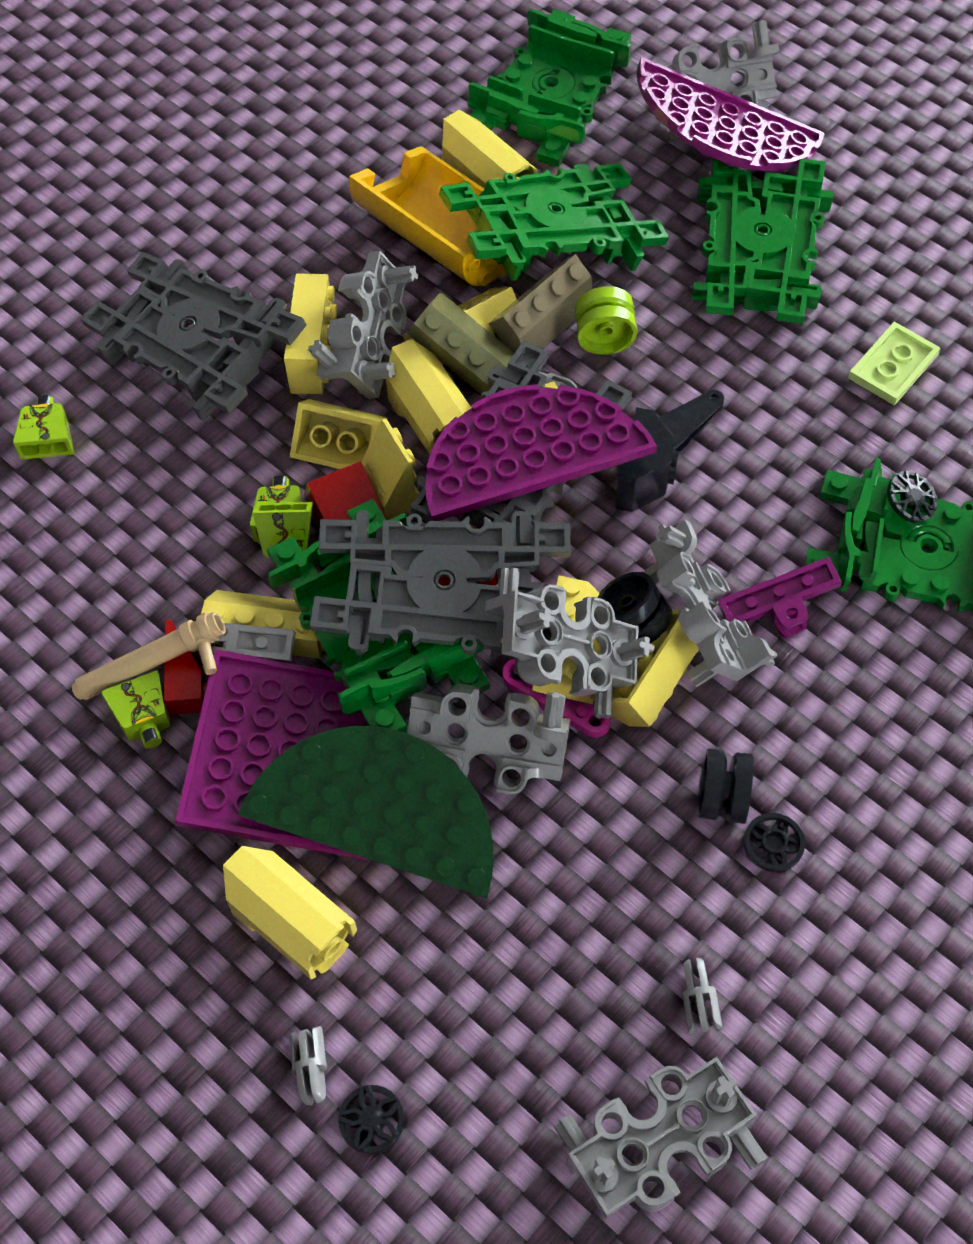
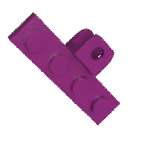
M826 557L718 599V605L725 620L729 622L737 619L741 622L745 620L748 623L771 614L778 632L783 637L788 638L805 631L807 628L808 611L804 601L841 587L842 581L830 557Z

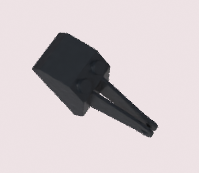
M710 390L659 417L653 410L636 407L633 420H638L656 443L657 450L654 454L621 465L615 509L633 512L666 495L668 484L674 485L679 455L723 409L724 395L722 392Z

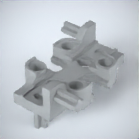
M766 20L751 23L754 49H750L749 43L743 38L727 39L717 44L718 65L713 69H707L700 62L698 44L691 45L680 50L674 56L672 65L665 67L758 105V101L777 97L773 56L780 52L779 44L770 45ZM731 47L738 50V59L731 55ZM684 55L691 58V67H687L683 63ZM733 73L741 74L743 78L741 86L732 84L731 76ZM669 130L671 140L680 139Z
M379 250L368 252L365 267L360 273L342 276L338 291L343 292L349 299H355L362 305L363 317L359 321L355 315L350 313L346 314L345 318L330 320L328 340L333 350H329L320 340H315L314 345L309 346L308 351L319 361L316 375L321 380L343 378L348 380L358 390V393L363 394L367 399L379 398L383 379H391V377L396 375L394 363L389 362L391 350L385 344L384 333L391 332L394 335H400L401 331L405 329L407 315L401 301L406 282H414V280L418 279L416 266L396 268Z
M683 520L675 527L664 524L659 525L658 529L660 532L656 534L657 540L649 545L657 562L643 572L650 575L655 584L660 582L663 588L667 587L668 590L677 593L688 607L679 611L680 616L678 620L685 634L692 642L697 644L704 658L703 662L688 671L689 680L693 681L696 687L717 674L738 681L761 665L774 666L775 662L773 659L777 657V653L770 649L764 639L752 635L745 620L742 622L737 619L731 622L725 619L720 621L712 609L718 606L716 601L730 593L731 590L724 577L715 567L709 564L699 566L697 562H694L691 553L697 546V537L690 522Z
M502 568L500 595L486 600L485 612L504 616L503 637L500 638V643H502L501 654L518 658L517 665L520 677L525 682L536 686L561 683L563 661L566 657L573 659L577 664V670L573 673L572 690L569 691V694L579 697L595 694V717L611 718L612 691L637 684V658L648 656L649 652L654 651V645L650 644V638L642 637L638 639L639 627L615 620V612L610 603L597 597H585L582 601L574 603L576 607V622L568 617L565 610L566 590L564 587L547 585L527 593H522L518 591V569ZM550 628L552 635L550 641L544 637L542 629ZM594 639L600 644V654H597L593 649L592 643Z
M456 684L448 690L444 697L417 692L412 696L407 733L422 739L436 747L447 757L454 759L467 778L470 770V760L478 754H486L496 764L494 785H497L496 792L517 794L525 788L527 780L530 778L561 780L571 720L563 718L566 695H561L559 692H547L544 714H539V705L533 697L515 692L508 693L505 702V712L496 719H489L481 714L478 708L480 688L474 685ZM459 697L463 699L466 703V708L460 709L454 706L452 698ZM518 708L525 709L529 713L530 718L519 719L515 715L514 710ZM453 723L460 724L465 730V735L459 739L451 737L448 733V726ZM515 734L524 736L527 740V746L524 749L513 748L510 744V737ZM508 769L516 770L521 778L511 779L505 771Z
M717 1057L689 1075L676 1066H666L650 1075L645 1080V1084L657 1102L656 1114L650 1119L638 1120L634 1118L618 1097L597 1111L593 1124L594 1137L589 1140L586 1139L571 1114L567 1117L564 1116L553 1125L569 1150L566 1165L573 1175L576 1173L579 1175L605 1218L633 1201L647 1212H656L673 1202L675 1197L681 1192L669 1175L667 1163L669 1158L678 1152H686L696 1159L698 1166L708 1177L718 1172L726 1164L732 1152V1144L750 1170L768 1159L748 1130L757 1114L737 1087L736 1081L730 1077ZM665 1081L675 1082L679 1087V1093L676 1095L666 1094L661 1084ZM688 1107L698 1109L702 1115L701 1123L697 1126L687 1125L682 1119V1111ZM606 1119L617 1120L621 1130L616 1134H609L603 1129L602 1122ZM707 1142L715 1143L720 1148L721 1156L718 1158L708 1157L704 1153L703 1144ZM628 1146H635L642 1152L643 1160L636 1166H630L624 1162L622 1151ZM649 1181L657 1183L662 1190V1195L658 1198L647 1197L643 1191V1184Z

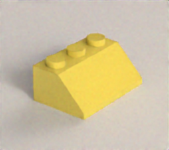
M312 399L298 402L290 458L336 469H342L362 461L382 420H388V417Z

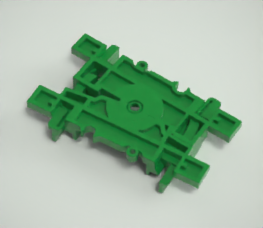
M531 8L528 11L527 26L529 28L526 49L523 47L516 48L515 59L503 74H498L497 78L489 76L486 87L471 82L468 86L469 99L467 105L474 109L470 116L480 121L491 131L494 127L505 130L510 124L517 126V136L542 143L536 152V161L559 168L570 149V142L575 144L583 143L585 139V124L582 122L590 123L593 120V107L599 96L606 93L607 84L611 85L615 65L627 67L630 63L631 34L609 28L606 33L593 25L575 20V16L554 9L548 15Z
M712 158V178H700L697 191V202L706 203V209H709V211H706L705 220L709 222V240L705 241L702 246V255L708 258L706 283L693 282L691 296L693 300L706 301L705 313L732 315L734 303H743V309L777 311L776 320L803 324L806 308L817 309L822 289L819 285L809 284L810 273L815 271L817 262L808 259L816 260L818 250L814 247L816 230L823 227L825 219L824 215L818 212H830L834 196L832 191L821 190L825 161L800 158L797 176L765 172L764 181H751L750 171H740L739 166H728L723 161Z
M620 163L595 166L594 171H591L586 164H576L573 169L565 170L558 168L556 175L551 174L546 169L544 173L522 175L517 180L514 174L505 173L503 180H487L485 188L479 196L475 194L468 182L441 186L439 196L449 212L467 210L477 225L476 231L469 232L467 237V243L475 259L492 258L498 264H503L511 281H517L521 271L528 270L532 255H539L545 258L548 249L558 257L561 253L583 252L591 247V251L594 254L602 255L606 264H611L614 257L622 256L629 270L636 271L644 257L641 247L666 245L669 239L659 220L636 221L624 200L611 199L616 189L629 187L632 180Z
M876 458L873 469H866L864 471L862 479L827 470L819 498L847 506L840 528L837 553L808 547L805 566L830 557L842 581L841 587L837 588L841 592L847 593L851 582L852 570L859 571L858 576L862 580L861 589L873 592L885 589L883 594L888 601H895L901 592L905 598L935 603L940 609L944 608L947 600H952L958 605L957 612H961L964 609L973 611V502L966 501L960 508L955 503L937 499V509L931 518L922 523H912L901 518L889 502L887 488L891 479L882 477L880 458ZM895 494L896 500L901 501L900 494ZM925 498V502L930 504V499ZM919 506L922 516H926L923 508ZM906 507L905 511L911 515L912 509ZM862 541H864L865 551L859 550ZM928 547L932 550V553H927L922 548Z

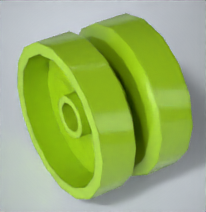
M602 286L582 294L576 301L574 311L577 323V337L580 346L587 352L597 355H610L625 350L636 340L638 331L634 317V303L631 295L625 290L617 287Z

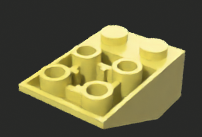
M384 419L361 463L387 520H390L403 513H406V515L410 514V507L417 498L418 492L414 485L417 482V476L413 469V465H416L414 455L409 448L405 450L399 430L396 427L392 428L388 420Z

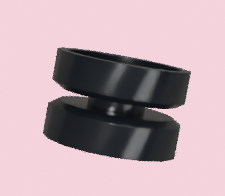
M630 572L619 576L609 582L597 597L610 603L615 612V620L638 626V639L649 637L650 643L657 640L667 630L672 621L673 611L663 594L660 593L651 576L644 572Z
M707 749L699 781V818L716 820L720 816L722 804L725 801V817L727 821L740 824L746 823L753 783V754L736 752L731 759L729 771H727V755L725 751Z

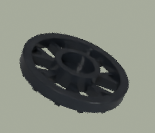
M902 471L890 480L887 488L888 499L894 511L901 518L912 523H922L934 515L937 509V496L934 487L926 478L917 472ZM909 478L914 479V485L910 483ZM898 479L905 485V488L896 483ZM920 485H922L927 492H923L920 488ZM895 494H900L901 501L896 500ZM925 498L930 499V504L925 502ZM919 506L923 508L926 516H922ZM906 507L912 509L911 515L905 511Z

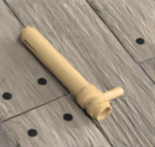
M205 612L197 616L195 621L188 620L180 624L179 629L76 678L75 683L72 684V691L77 699L89 700L101 694V691L124 683L188 651L195 652L199 650L205 674H215L217 667L210 644L220 640L221 636L226 633L225 625L218 613L212 612L209 614Z

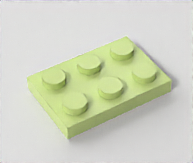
M893 322L851 369L848 379L895 406L938 356L941 348L898 323Z

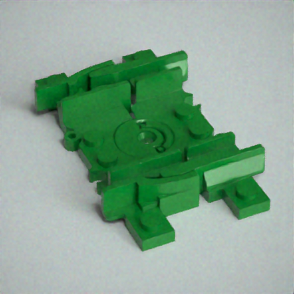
M374 499L347 511L348 519L356 520L357 512L368 510L369 538H376V529L382 526L383 520H386ZM403 513L390 520L400 521L404 526H407L406 520L408 516L406 513ZM294 536L267 548L268 556L276 568L268 573L270 586L274 589L286 582L289 583L294 600L302 612L299 620L303 629L311 630L310 622L314 596L346 599L351 568L350 554L320 553L319 540L305 551H302ZM318 565H320V568L322 570V572L318 573L315 569V567ZM373 573L372 598H373V603H376V601H375V595H374V577H375V575H374V573ZM314 631L317 640L327 655V667L334 664L342 666L341 670L334 672L335 681L342 682L346 687V690L338 694L340 708L347 716L361 711L368 726L385 727L406 732L407 725L395 704L413 696L415 692L419 693L426 689V676L428 675L435 684L448 678L452 686L456 684L474 685L480 688V693L490 689L489 680L473 657V655L483 651L484 648L480 643H477V649L473 654L467 655L461 650V641L454 646L420 642L413 647L412 635L403 633L398 637L397 645H394L392 640L385 638V645H381L379 641L369 640L368 650L364 653L363 657H357L356 650L349 648V634Z

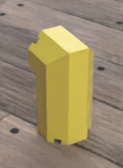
M457 110L444 118L442 139L443 161L481 187L485 188L487 180H503L505 173L514 174L516 180L520 179L522 175L537 174V169L480 121L461 110Z
M410 339L392 347L389 362L394 363L396 375L391 377V379H386L388 400L396 413L407 419L430 455L436 440L444 428L455 417L459 418L470 410L471 406L436 355L413 339Z
M241 846L223 864L226 901L233 916L250 931H256L309 979L312 980L316 977V970L321 974L328 971L346 951L349 944L345 941L348 933L354 937L357 932L355 921L275 852Z

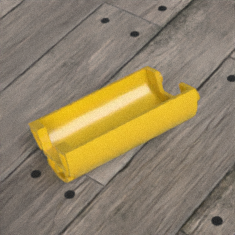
M419 146L403 154L400 175L374 187L375 173L368 168L349 176L350 195L360 207L470 285L486 286L496 278L507 274L504 265L498 264L492 258L475 259L467 243V237L469 232L476 231L477 225L467 210L449 212L439 196L441 186L461 184L462 182H468L477 196L483 192L484 188L424 147Z

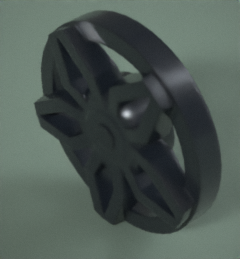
M766 813L756 817L748 825L744 835V849L748 859L759 868L770 872L782 873L793 868L802 858L805 850V837L800 826L790 817L779 813ZM768 820L776 821L771 826V829L760 823ZM782 822H783V831L780 830V829H777L778 826H779ZM788 826L796 833L798 840L791 836L787 837ZM755 829L764 832L763 836L759 835ZM750 833L756 841H759L752 847L750 845ZM790 843L797 846V848H789L787 845ZM759 848L764 850V853L757 855L754 853ZM786 853H787V854H795V853H798V854L795 856L794 859H792L791 861L787 862V855H786ZM767 855H770L771 864L766 863L761 859H765ZM778 855L780 856V858H781V864H780V865H778V863H777V861H776V859H775V856H778Z
M364 1085L351 1092L343 1101L338 1116L339 1129L345 1142L354 1150L365 1154L380 1153L393 1146L403 1131L405 1121L403 1107L398 1097L389 1089L378 1085ZM373 1092L383 1094L388 1098L381 1100L376 1105L377 1099ZM365 1093L369 1095L371 1104L365 1105L363 1103ZM358 1097V1105L361 1109H348L351 1102ZM394 1103L388 1112L383 1111V1106ZM398 1110L399 1120L395 1130L392 1123L386 1119L391 1118ZM347 1115H357V1120L355 1121L345 1118ZM345 1125L352 1128L359 1127L355 1133V1141L347 1134ZM384 1126L389 1128L392 1136L381 1132ZM364 1132L368 1136L360 1145V1136ZM375 1134L378 1138L386 1141L381 1145L368 1147Z

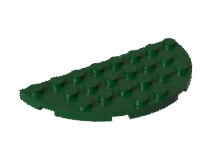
M349 726L328 730L306 738L278 756L261 773L249 790L239 810L238 815L484 898L488 897L493 872V842L487 814L480 797L465 774L449 757L436 747L408 733L377 726Z

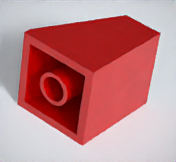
M361 461L310 481L306 485L304 497L306 502H312V513L319 526L320 519L349 520L347 516L348 510L371 499H374L386 518Z

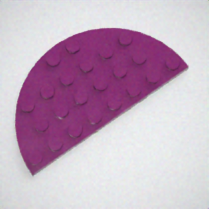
M641 57L638 63L637 82L639 90L646 104L654 113L655 118L662 122L676 136L699 150L706 157L716 158L732 167L739 166L760 171H784L798 167L800 158L811 159L823 140V132L643 57Z
M526 385L502 390L473 403L471 409L459 418L455 417L436 440L426 467L425 495L431 521H441L656 453L657 445L638 420H632L621 411L622 407L595 393L560 385L559 389L539 388V385Z

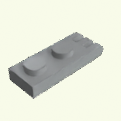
M224 623L226 633L221 636L220 640L215 642L222 643V647L211 646L213 655L215 649L292 663L296 632L288 629Z

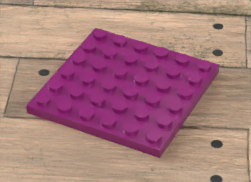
M215 649L214 659L217 672L209 675L175 826L368 860L367 858L238 815L242 803L254 782L278 756L290 747L306 738L328 730L349 726H368L361 711L347 716L340 708L338 694L346 690L344 684L335 681L334 671Z

